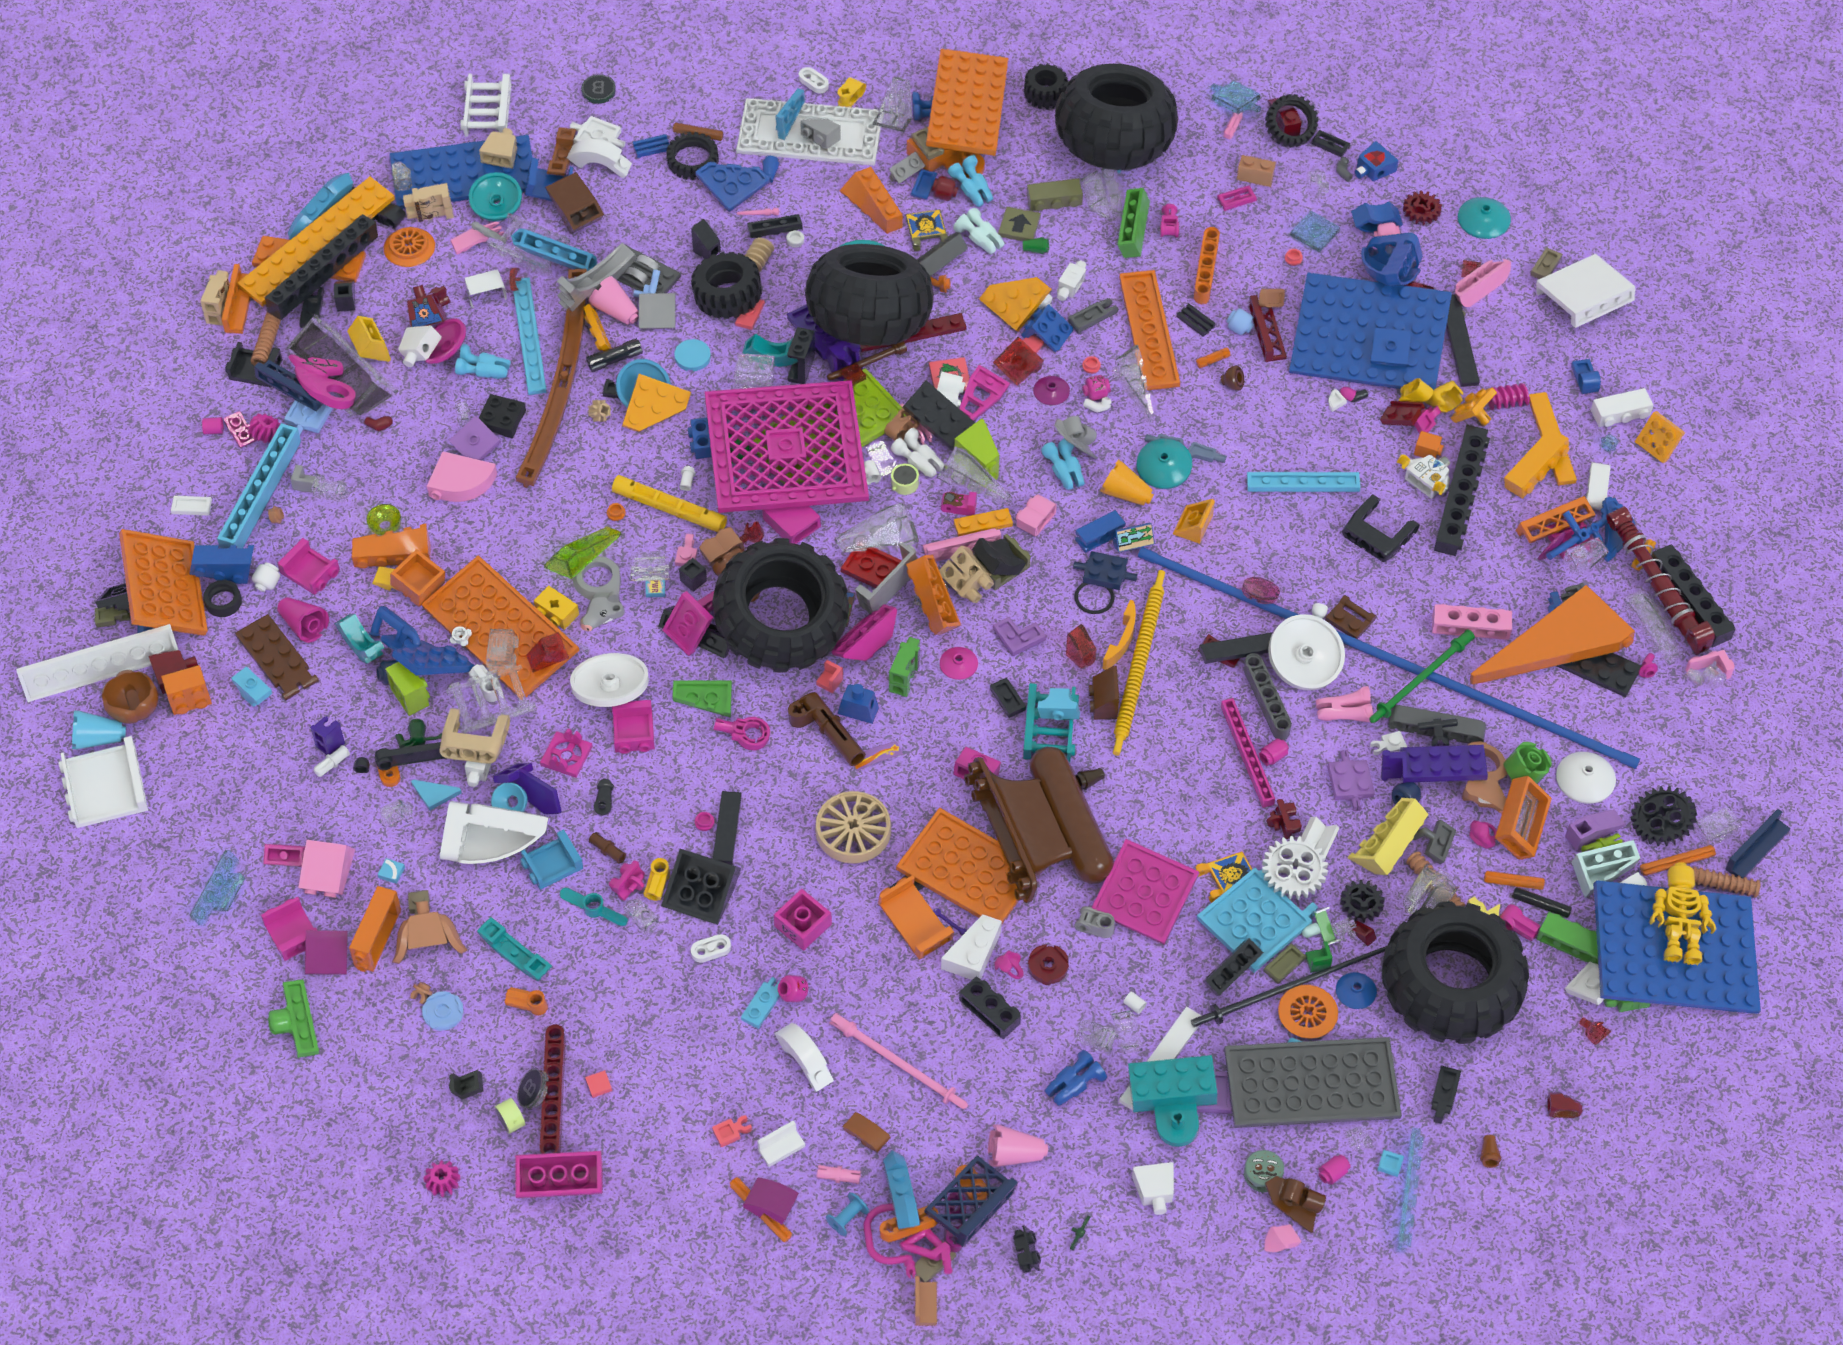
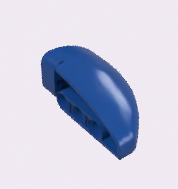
M1414 233L1373 237L1368 245L1362 247L1361 257L1366 272L1374 280L1384 285L1400 286L1409 284L1421 271L1418 267L1423 254L1419 238Z

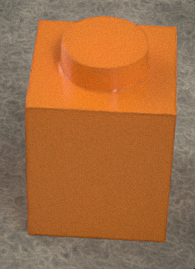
M1421 431L1415 446L1414 455L1422 458L1428 455H1432L1434 458H1437V455L1441 456L1444 445L1441 444L1442 437Z

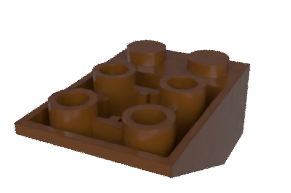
M577 172L545 187L570 234L603 218L604 213L596 198Z

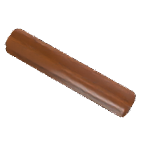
M677 122L673 125L674 133H684L687 135V132H691L694 135V132H698L699 136L701 133H704L705 137L710 136L712 140L722 141L724 136L721 130Z

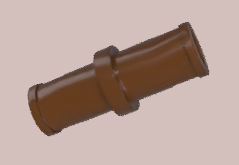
M597 832L590 836L589 843L600 849L603 855H608L618 864L625 860L627 854L614 846V842L606 840Z

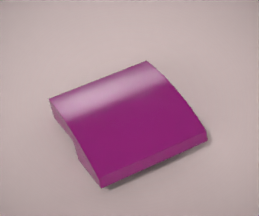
M306 930L305 974H347L348 931Z
M758 1177L742 1207L759 1218L765 1213L782 1225L799 1193L781 1183Z

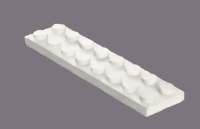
M168 624L16 670L27 702L115 677L123 670L135 671L152 666L148 656L178 650L171 625Z

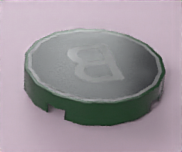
M598 74L586 78L582 83L581 90L583 97L588 102L602 104L615 96L616 86L610 77Z

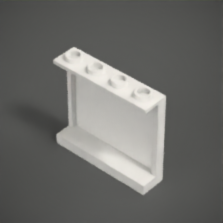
M1597 254L1537 280L1536 294H1547L1571 315V325L1575 328L1635 301V286Z
M132 736L124 738L125 745L68 759L65 758L64 753H61L62 761L59 762L61 773L65 774V777L62 778L64 789L68 790V794H65L67 806H71L68 815L70 822H74L77 828L148 811L137 752Z

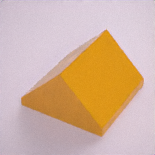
M1209 499L1186 505L1173 531V535L1200 544L1213 517L1215 500Z

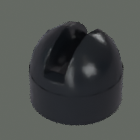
M365 757L357 758L354 762L353 770L356 773H368L370 767L369 760Z

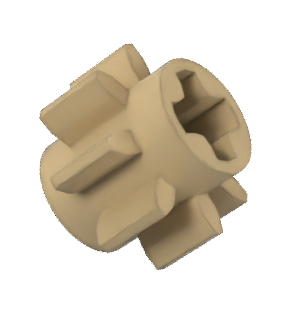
M593 400V405L588 406V416L593 418V422H604L607 416H611L610 406L605 403L606 400Z

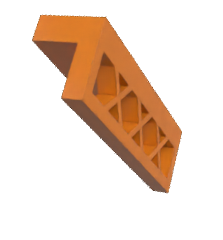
M234 264L222 315L225 333L243 334L251 297L241 290L237 284L248 275L247 273H242L240 264Z
M1583 496L1520 522L1516 532L1519 536L1525 535L1528 542L1533 543L1569 528L1568 522L1560 520L1564 518L1562 514L1568 510L1573 518L1576 517L1575 521L1577 524L1593 518L1596 514L1586 497ZM1584 508L1588 512V514L1581 515L1577 513L1579 511L1584 510ZM1550 523H1556L1555 528L1553 529L1545 527ZM1539 529V534L1532 537L1530 532Z

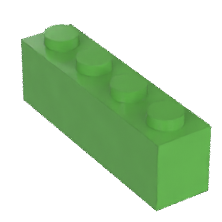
M1144 188L1128 189L1126 192L1117 244L1124 258L1141 257L1150 200Z
M1548 912L1538 933L1537 940L1587 963L1598 964L1596 931H1591L1582 927L1579 923L1566 920L1559 914Z

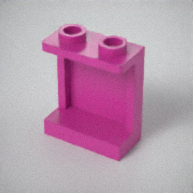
M304 538L278 562L279 571L282 575L314 595L318 591H322L331 578H335L340 570L338 560L334 558L330 561L310 548L309 541Z
M651 700L630 701L622 705L612 706L615 752L626 754L630 751L648 752L655 749Z

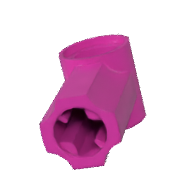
M1509 904L1500 915L1505 921L1508 930L1515 931L1531 942L1540 931L1541 926L1524 916L1521 909L1515 905Z

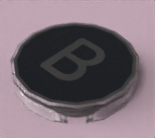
M531 1068L525 1073L517 1092L519 1106L532 1110L533 1107L537 1108L542 1103L548 1090V1086H545L546 1081H548L545 1071L539 1068Z

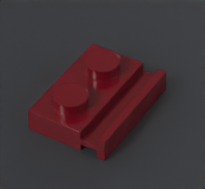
M1391 401L1390 407L1386 408L1380 421L1384 425L1414 426L1421 415V410L1425 406L1423 402Z

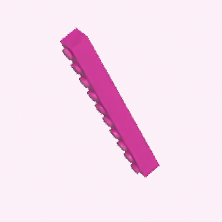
M1234 698L1223 700L1221 703L1222 712L1262 808L1272 806L1275 803L1274 794Z

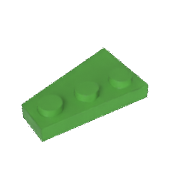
M732 680L673 681V701L731 718Z

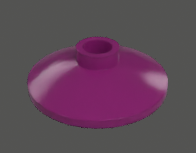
M1046 376L1035 383L1033 392L1039 402L1046 405H1059L1069 397L1070 387L1060 377Z
M1562 532L1544 549L1537 560L1546 559L1548 552L1563 543L1566 533Z

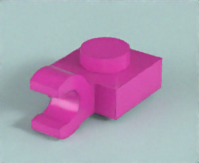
M1430 406L1427 409L1421 410V415L1414 425L1419 434L1421 431L1429 432L1436 425L1434 418L1441 413L1438 406H1435L1433 409Z

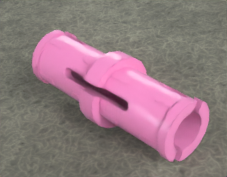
M823 1165L818 1166V1179L836 1181L835 1183H840V1181L860 1183L861 1171L843 1169L842 1166L837 1168Z

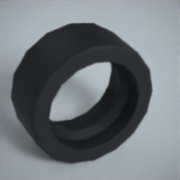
M218 580L213 582L204 592L203 600L205 606L213 616L228 617L233 615L242 604L240 591L237 585L231 581ZM225 591L233 593L234 598L228 604L218 606L211 602L212 597L217 593Z

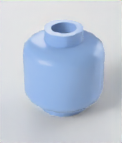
M1241 308L1233 309L1226 321L1228 328L1238 335H1243L1245 332L1249 333L1254 325L1252 323L1253 316Z

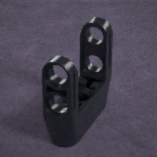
M1372 494L1352 515L1342 530V534L1358 547L1366 549V552L1378 560L1386 562L1402 549L1401 546L1405 545L1413 537V533L1416 534L1420 524L1414 520L1408 521L1391 539L1364 521L1380 502V498Z

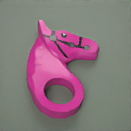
M294 354L288 356L295 366L297 380L313 398L336 409H347L354 404L355 391L352 387L343 382L328 378L329 376L343 374L344 368L341 362L315 357L303 359ZM328 392L340 393L345 397H334L330 395Z

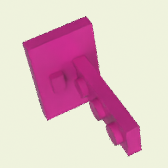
M687 591L682 593L662 629L688 656L695 652L714 618L710 614L713 610L714 591L698 601Z

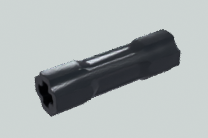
M635 338L624 342L620 346L587 356L586 361L593 373L623 359L643 354V350L639 340Z

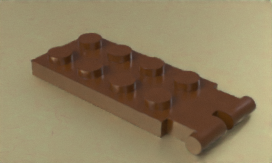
M269 614L235 632L237 639L274 687L282 689L284 693L281 695L285 701L300 692L298 686L301 685L305 690L319 681L316 675L311 676L307 671L309 669L308 664Z

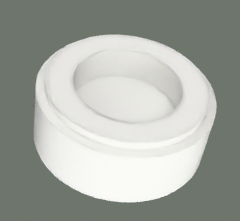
M791 231L787 234L786 239L789 246L800 247L803 245L804 235L802 232Z

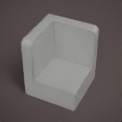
M295 465L291 477L293 490L315 493L320 480L319 477L305 475L303 466Z

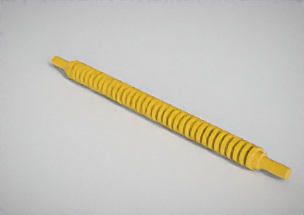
M1163 570L1158 571L1156 582L1149 590L1114 729L1116 741L1113 754L1116 756L1120 755L1123 741L1129 736L1164 596L1162 585L1165 571Z

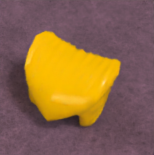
M1451 380L1434 389L1432 396L1425 403L1432 407L1438 406L1441 412L1446 413L1453 410L1463 401L1460 393L1463 395V391Z

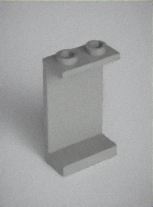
M902 541L899 543L902 561L872 593L861 584L855 589L859 606L869 614L879 610L882 605H886L909 581L910 578L907 574L908 568L906 564L917 559L916 550L910 544L906 545Z

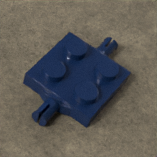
M1091 551L1086 563L1074 561L1073 569L1084 571L1083 583L1120 590L1125 579L1136 582L1138 574L1127 572V558Z

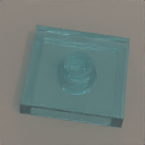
M1311 210L1291 231L1290 236L1320 253L1340 232V227Z

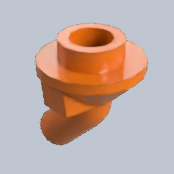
M947 275L939 276V280L930 276L932 285L939 287L940 292L947 293V289L951 288L950 278H947Z

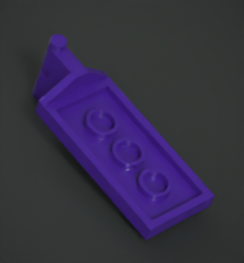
M1484 745L1400 747V752L1384 750L1382 752L1381 779L1388 781L1389 779L1401 778L1403 783L1487 780L1488 773Z

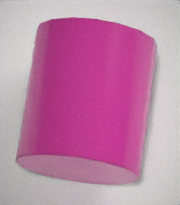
M203 418V434H223V418Z

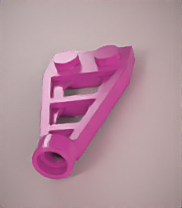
M978 365L968 381L959 409L975 421L1001 399L1010 383L983 366ZM977 386L990 393L986 400L981 401L973 396ZM968 402L979 407L973 414L965 409Z

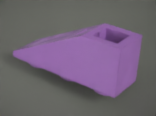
M1614 809L1586 815L1569 824L1565 837L1574 849L1579 851L1582 846L1596 842V839L1603 838L1626 826V823Z

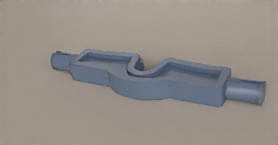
M1149 434L1145 436V441L1147 442L1167 438L1184 444L1183 439L1163 434H1158V437ZM1197 442L1191 443V446L1188 448L1192 459L1197 458L1208 462L1216 460L1225 463L1227 455L1216 453V449Z

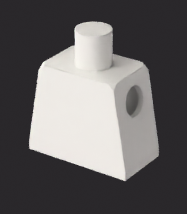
M432 326L407 327L399 346V352L405 357L403 364L413 367L415 361L427 360L442 336Z
M1173 1162L1133 1167L1132 1178L1142 1205H1153L1154 1214L1156 1215L1166 1213L1165 1203L1173 1202L1174 1196Z

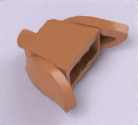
M428 901L416 902L418 915L409 916V919L403 921L400 925L396 951L392 962L400 964L405 958L408 949L446 944L448 941L461 954L468 951V949L462 943L454 923L448 916L439 914L438 911L430 913Z

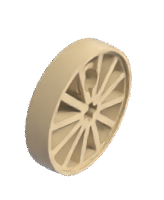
M859 791L843 792L828 799L820 808L815 824L816 839L821 849L835 860L844 863L866 862L878 856L888 845L891 837L890 816L884 804L876 797ZM856 801L852 816L847 802ZM841 804L845 812V815H843L834 807ZM874 810H878L881 813L871 817V813ZM860 811L866 812V813H863V814H858V812H860ZM826 813H830L838 820L824 818ZM882 821L886 823V827L873 825ZM821 826L834 827L823 832L820 829ZM869 833L883 835V837L879 841ZM839 835L831 844H828L825 840ZM862 839L868 841L874 847L866 850ZM848 840L845 852L836 849L843 841ZM853 841L858 844L860 852L850 853Z

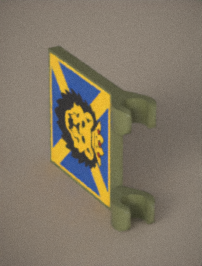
M940 209L905 214L914 252L921 251L920 240L940 237V241H943L948 237Z

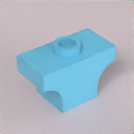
M247 666L231 678L240 691L241 696L253 707L259 705L273 694L271 688Z
M1050 688L1049 696L1043 701H1038L1037 708L1040 718L1062 720L1079 719L1080 717L1078 703L1072 701L1070 689Z

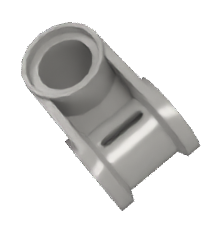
M1086 906L1081 907L1080 918L1074 925L1076 930L1102 938H1109L1114 934L1115 920L1111 914Z

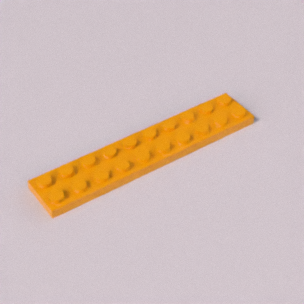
M369 176L237 283L238 287L263 307L266 305L265 296L362 214L372 219L395 200L394 194Z

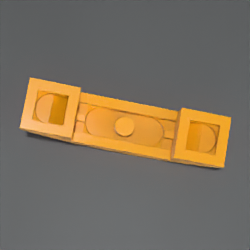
M1133 600L1129 601L1123 614V624L1127 626L1118 646L1110 644L1103 658L1102 669L1104 670L1112 667L1121 659L1132 641L1136 618Z

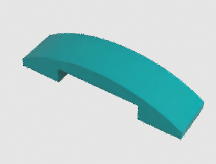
M492 917L477 930V933L489 946L527 976L539 981L552 968V965L536 953L534 955L506 932V928Z

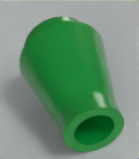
M1040 237L1023 240V251L1044 255V253L1049 252V239Z

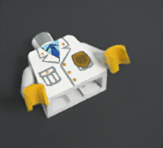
M1401 454L1396 463L1402 464V469L1407 468L1405 479L1431 499L1437 493L1442 495V493L1449 490L1450 477L1448 475L1450 470L1448 466L1450 461L1447 457L1442 456L1437 460L1432 455H1428L1424 458L1410 459L1408 456Z

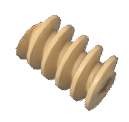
M756 238L747 250L745 257L751 258L756 263L759 272H761L762 267L765 266V263L774 251V245L765 238Z

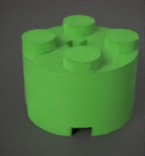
M1522 742L1503 763L1507 774L1511 778V782L1512 779L1529 776L1538 784L1550 771L1549 769L1552 765L1547 752L1544 749L1539 750L1536 748L1537 744Z

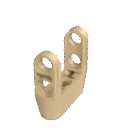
M451 708L442 732L440 754L448 759L487 764L494 763L502 752L510 726V716L504 714L498 716L492 737L457 733L460 726V710Z

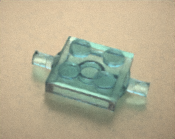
M1234 80L1224 87L1216 83L1211 85V90L1215 91L1212 94L1211 101L1237 114L1247 109H1251L1256 113L1260 112L1261 106L1255 104L1260 100V93Z

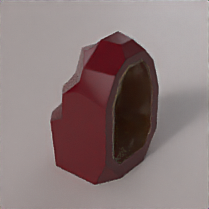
M1549 1092L1547 1096L1549 1116L1553 1118H1576L1581 1116L1583 1106L1578 1100H1574L1568 1095H1563L1561 1092Z

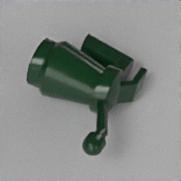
M413 719L409 722L408 732L410 739L404 740L402 734L395 735L399 748L424 745L426 741L442 738V733L435 737H425L426 725L421 719Z

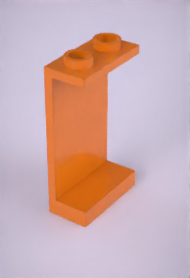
M912 875L908 878L900 879L894 887H887L882 890L879 895L878 904L920 960L951 941L954 931L950 926L944 927L914 886L915 878Z

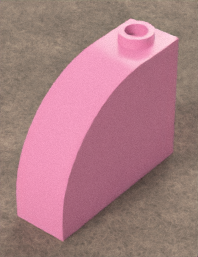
M443 451L427 484L428 495L434 500L442 499L451 502H463L477 498L485 493L493 484L497 476L496 464Z

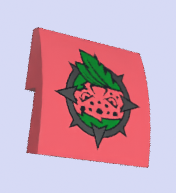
M965 357L928 363L931 380L936 389L938 388L941 372L962 376V382H965L963 392H965L970 379Z

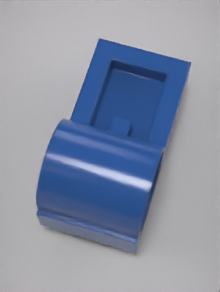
M1590 359L1572 361L1571 367L1581 394L1599 392L1601 385L1600 374L1598 371H1594Z

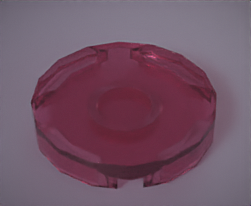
M1260 577L1247 578L1242 586L1243 594L1248 599H1257L1256 602L1260 604L1274 603L1280 594L1277 585Z

